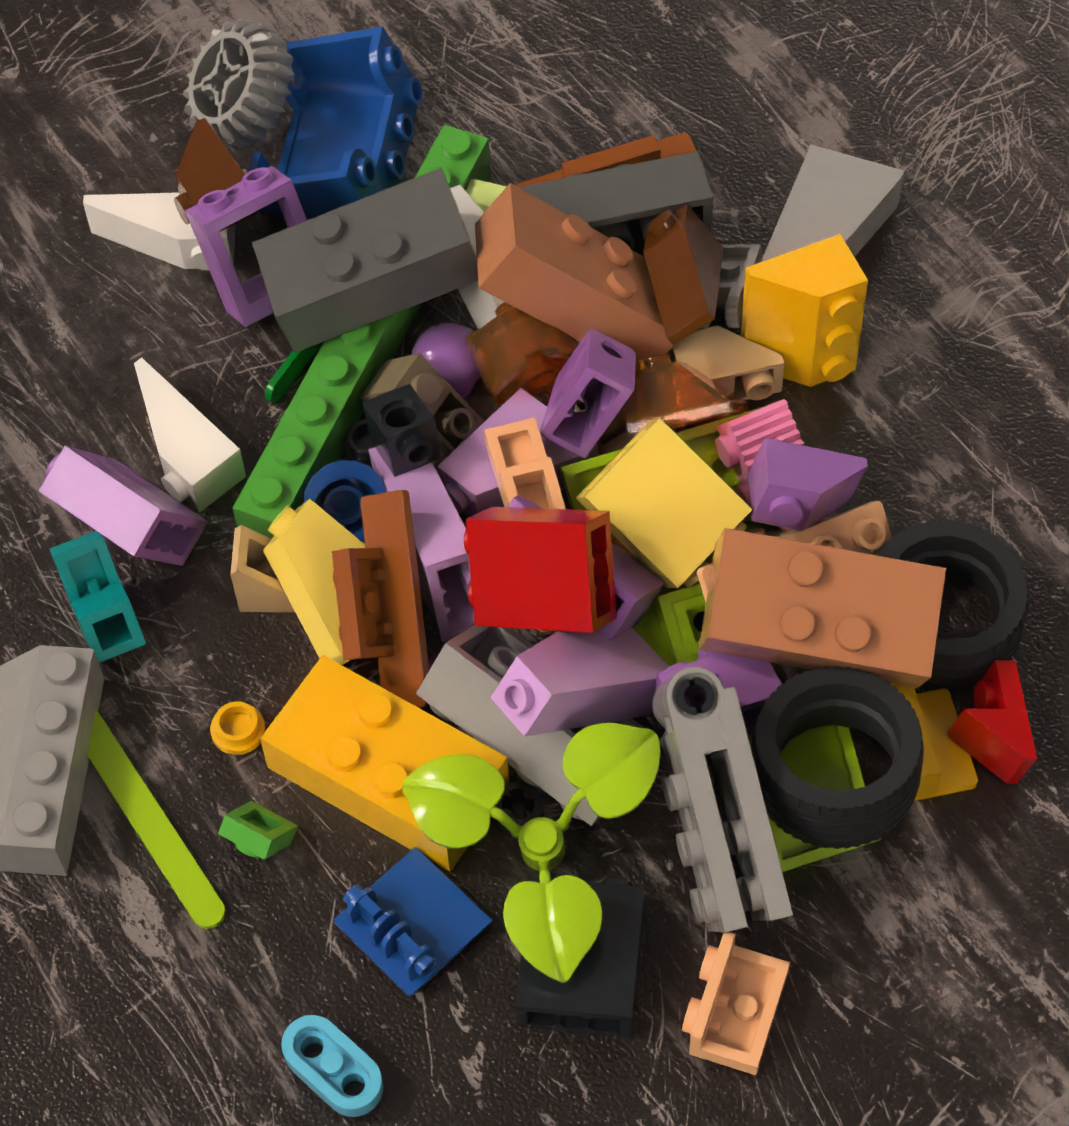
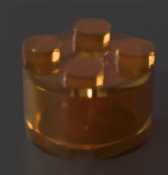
M506 302L502 303L495 310L496 318L488 322L481 329L469 334L465 339L470 355L490 396L498 408L520 388L532 396L547 390L549 396H551L555 380L579 345L578 341L563 330L544 323Z

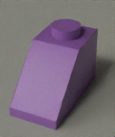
M764 438L747 474L749 503L752 509L750 512L751 521L800 531L805 530L849 503L868 466L867 458Z

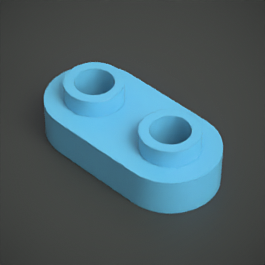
M307 1015L296 1019L287 1027L281 1043L286 1064L294 1074L333 1110L344 1116L358 1117L369 1113L378 1105L383 1094V1081L378 1065L332 1022L321 1016ZM311 1044H319L323 1047L322 1053L315 1058H308L303 1055L304 1049ZM358 1081L365 1085L363 1091L356 1096H349L344 1093V1088L350 1082Z

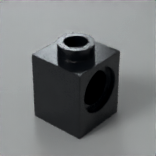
M411 384L362 402L371 442L394 477L442 458L435 419Z

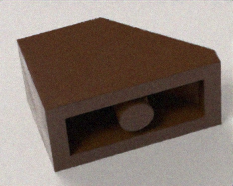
M206 118L196 121L175 174L179 196L174 198V203L186 225L190 224L185 210L197 205L199 199L205 194L215 190H226L241 182L245 175ZM254 212V213H252V214H250V215H248V216H246V217H244V218L238 220L237 222H235V223H233V224H231V225H229V226H227V227H225V228L219 230V232L222 231V230H225V229H227V228H229V227H231V226H233V225H235V224H237V223H239V222H241V221H243V220H245V219H248V218H250V217L256 215L257 213Z

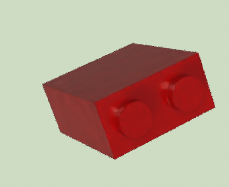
M490 507L466 519L464 548L469 555L471 575L468 598L474 610L475 626L594 633L617 619L609 511Z

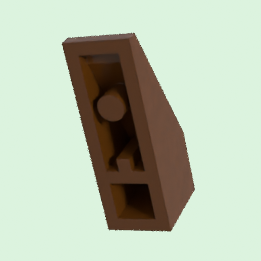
M687 203L674 213L671 210L661 213L649 224L643 252L666 338L672 345H675L715 319L723 256L722 245Z

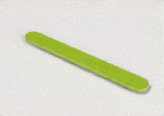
M96 709L87 755L90 762L194 923L204 929L218 926L225 917L223 902Z

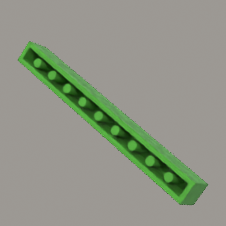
M443 125L415 178L442 167L450 188L461 185L466 191L470 179L488 182L491 176L489 138ZM422 303L324 341L232 508L237 527L243 525L272 539L274 535L268 531V528L286 506L296 510L304 503V492L311 477L323 466L340 459L344 451L343 442L347 432L353 424L360 421L364 414L362 404L364 401L360 398L361 394L385 361L394 358Z

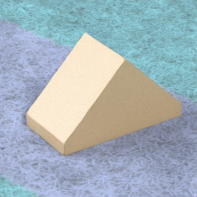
M243 525L238 526L234 531L230 574L239 611L295 613L263 552L271 538Z

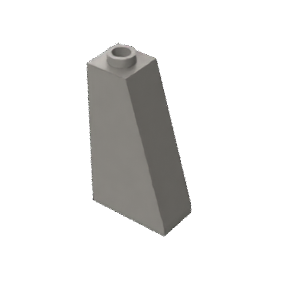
M810 145L761 262L841 234L855 257L897 209L900 202L904 170Z

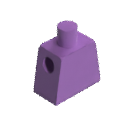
M589 330L555 380L540 435L586 458L634 391L636 353L633 349L597 330ZM577 399L584 402L585 412L578 413L574 411Z

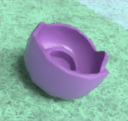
M456 323L433 325L417 338L412 349V355L421 353L463 399L468 397L477 380L485 376L488 362L485 342L472 329Z

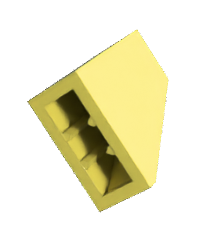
M308 499L296 510L286 506L268 528V531L274 537L264 548L263 552L319 658L324 655L343 665L349 660H344L342 642L339 636L340 622L336 588L333 582L332 551L347 548H365V544L315 502Z

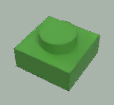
M250 801L225 814L218 834L235 843L236 848L240 852L265 860L291 845L298 825L256 802Z

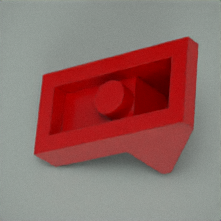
M995 660L982 679L976 684L974 690L975 708L963 710L947 731V735L954 743L1006 784H1017L1037 760V754L1016 661Z

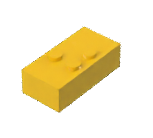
M324 655L321 656L260 738L267 768L408 849L412 850L416 847L431 862L449 872L452 871L467 847L449 849L436 844L422 832L402 791V784L405 778L428 761L448 755L464 754L486 760L499 771L505 785L510 783L507 756Z

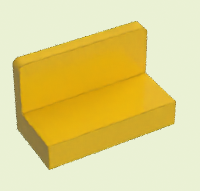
M890 684L895 686L898 692L902 693L905 699L910 702L921 726L924 757L920 786L914 801L976 788L978 777L970 754L954 743L947 735V731L958 718L949 690L944 688L916 694L915 688Z

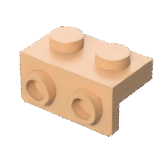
M724 932L719 948L710 945L707 948L699 979L708 982L702 1000L691 998L682 1031L691 1034L689 1055L757 1075L787 979L790 962L736 946V934Z

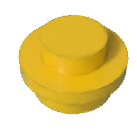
M236 701L225 704L217 711L212 719L210 732L214 744L221 751L231 755H243L253 751L260 745V738L265 732V723L263 716L255 707Z

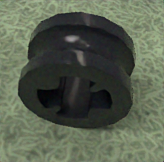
M521 781L510 782L505 785L504 794L495 806L496 808L503 810L520 826H523L533 818L544 817L542 796L536 787ZM524 801L525 808L527 809L524 811L525 818H512V812L509 810L513 808L512 802ZM495 819V823L500 831L509 837H513L510 831Z

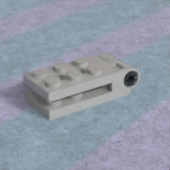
M702 667L685 668L658 687L653 697L652 706L657 721L666 729L667 733L666 736L660 738L669 772V777L662 778V787L670 812L675 810L679 812L683 832L676 834V843L683 866H692L697 888L690 890V899L698 923L706 922L709 932H729L748 927L745 911H750L753 921H772L792 916L793 913L735 686L723 689L720 680L711 671ZM684 695L690 699L691 706L686 703ZM706 756H710L726 822H721L705 759ZM732 855H736L741 875L739 878H735L730 858Z

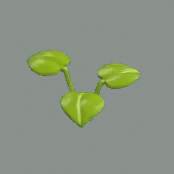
M617 723L594 724L579 731L566 746L563 756L564 775L568 782L578 788V790L570 797L557 821L545 817H537L520 826L503 810L496 808L495 806L502 798L505 790L503 777L492 764L472 755H448L426 762L405 778L402 784V791L422 832L440 846L449 849H462L475 845L488 833L490 817L498 820L510 831L513 837L518 839L522 858L530 868L539 871L540 883L525 881L514 885L510 889L504 903V924L514 946L534 968L558 982L566 983L571 979L577 966L597 939L602 924V908L596 892L582 879L572 875H563L551 881L550 871L562 862L565 855L563 832L569 828V822L584 798L587 799L592 811L605 819L621 817L637 808L650 792L656 779L660 764V742L658 735L653 730Z

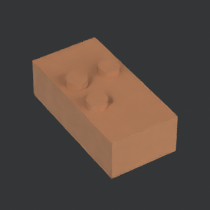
M512 183L508 184L475 223L479 288L580 342L589 330H597L632 348L636 353L635 371L644 376L674 346L666 338L645 257L631 250L621 239L607 237L591 228L581 217L575 214L568 215Z
M725 528L715 543L699 650L810 670L816 668L823 669L824 667L834 668V666L840 668L849 667L855 670L860 669L863 672L867 671L874 676L877 675L882 680H886L893 685L917 689L929 680L932 675L946 568Z

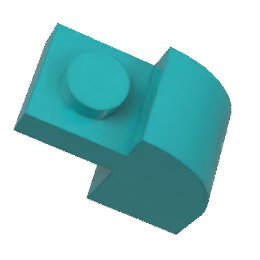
M94 531L49 549L87 646L90 649H94L99 663L146 644L102 534Z

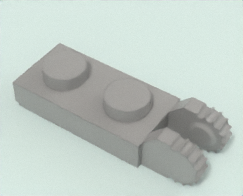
M761 244L722 245L723 256L716 309L725 310V320L727 321L728 328H740L745 268L761 262ZM711 322L701 328H709Z

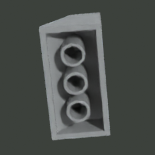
M473 625L445 643L416 694L430 705L431 710L437 716L454 722L474 739L507 756L508 764L516 769L517 774L522 780L543 789L560 802L564 810L570 797L578 788L571 785L564 775L563 756L566 746L572 737L588 726L524 737L490 697L515 658L534 645L511 628ZM633 718L608 722L645 728ZM586 798L580 802L572 816L576 819L584 820L590 826L601 818L592 811Z
M39 645L0 665V871L67 876L89 758L87 755L96 709L99 711L105 680L94 649Z

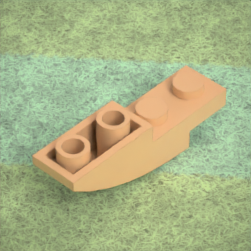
M535 417L484 430V441L504 507H508L512 499L519 495L544 509H566L552 459L546 455ZM538 630L540 637L557 632L552 630Z

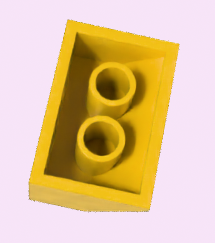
M841 234L745 268L741 336L781 354L784 360L783 378L809 387L825 381L835 382L841 380L850 372L856 370L868 279Z

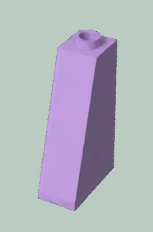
M376 448L369 449L372 468L382 478L386 492L407 490L409 492L420 592L441 642L453 639L475 625L474 610L468 598L471 575L469 555L464 548V532L466 528L432 462L394 477Z
M633 628L613 640H609L599 630L594 633L557 631L519 654L490 698L524 737L649 716L653 712L652 703L656 692L657 673L665 671L669 666Z

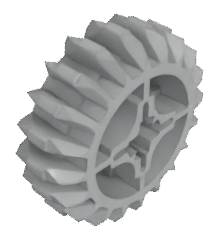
M238 19L235 23L226 21L221 30L213 29L210 41L200 43L201 52L199 56L192 58L194 63L192 72L185 76L189 80V87L182 94L189 100L184 108V112L190 116L189 126L194 128L196 121L206 118L225 147L235 150L241 147L251 149L255 140H265L267 128L277 127L276 117L279 113L286 112L283 107L285 98L293 94L288 89V83L295 77V74L289 69L294 57L287 53L288 43L283 41L279 34L273 32V29L263 24Z

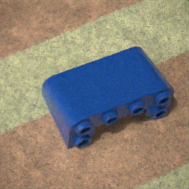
M377 27L286 42L288 43L287 53L294 57L291 68L295 77L294 86L291 81L288 83V89L293 94L285 99L292 107L293 113L278 171L292 180L306 219L315 218L400 184L401 179L405 176V159L409 142L414 137V120L417 107L422 102L423 92L419 79L413 77L403 60L400 48L393 44L385 29ZM261 152L252 153L247 173L257 168H268L271 165ZM278 201L258 210L261 214L283 216Z

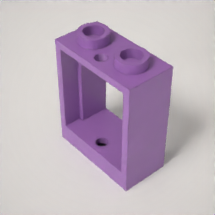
M272 166L257 168L246 173L241 182L226 190L209 192L199 199L197 205L185 210L226 312L244 327L272 314V305L262 273L240 283L219 230L275 201H278L288 228L307 221L292 180Z

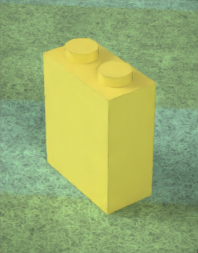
M660 418L649 421L576 497L587 510L609 511L611 533L649 571L662 580L667 588H679L682 584L689 588L699 580L697 570L709 565L705 559L714 551L715 543L723 530L728 528L745 531L747 525L742 520L752 511Z

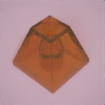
M669 354L639 361L640 370L635 371L634 391L626 401L629 435H636L649 421L658 418L670 429H675L748 412L745 400L687 363H671Z

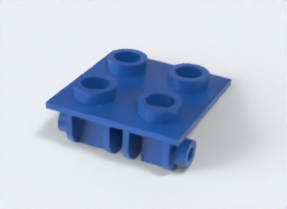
M416 847L372 886L363 888L360 884L352 886L343 897V901L348 905L347 908L333 919V923L409 998L493 923L489 916Z

